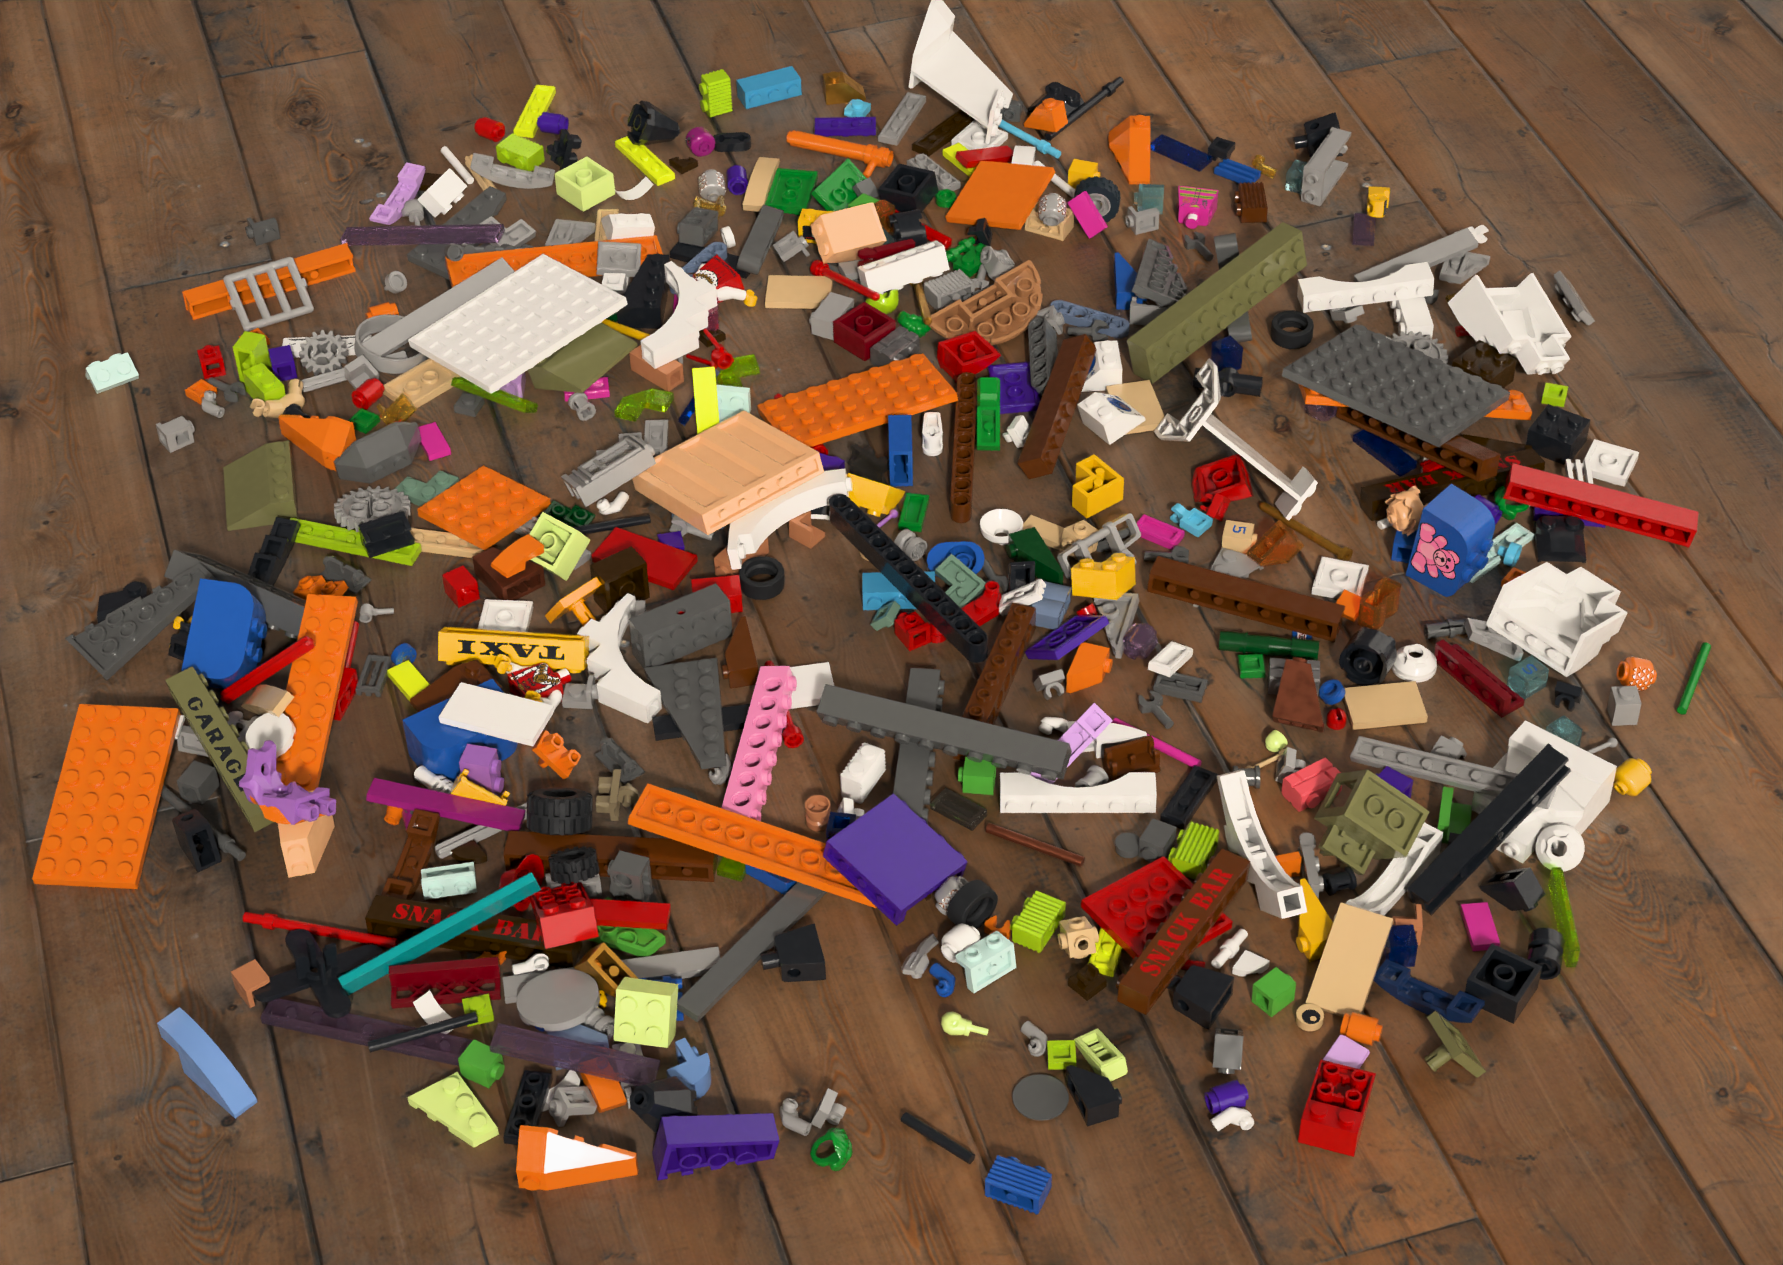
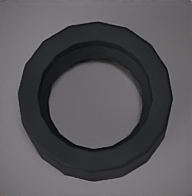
M1300 311L1280 312L1272 320L1271 338L1276 345L1282 348L1300 349L1306 347L1313 338V320L1307 314ZM1294 327L1303 331L1287 332L1283 328Z
M768 556L750 558L742 564V568L739 570L741 591L749 598L755 600L771 599L779 595L784 589V568L774 558ZM758 574H769L775 577L767 582H754L749 579Z
M982 880L970 881L962 886L953 896L947 909V916L955 925L963 923L978 929L994 912L998 903V896Z

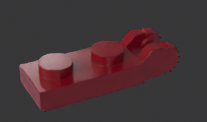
M907 239L873 247V249L868 247L858 251V256L862 260L858 262L857 267L915 248V241Z

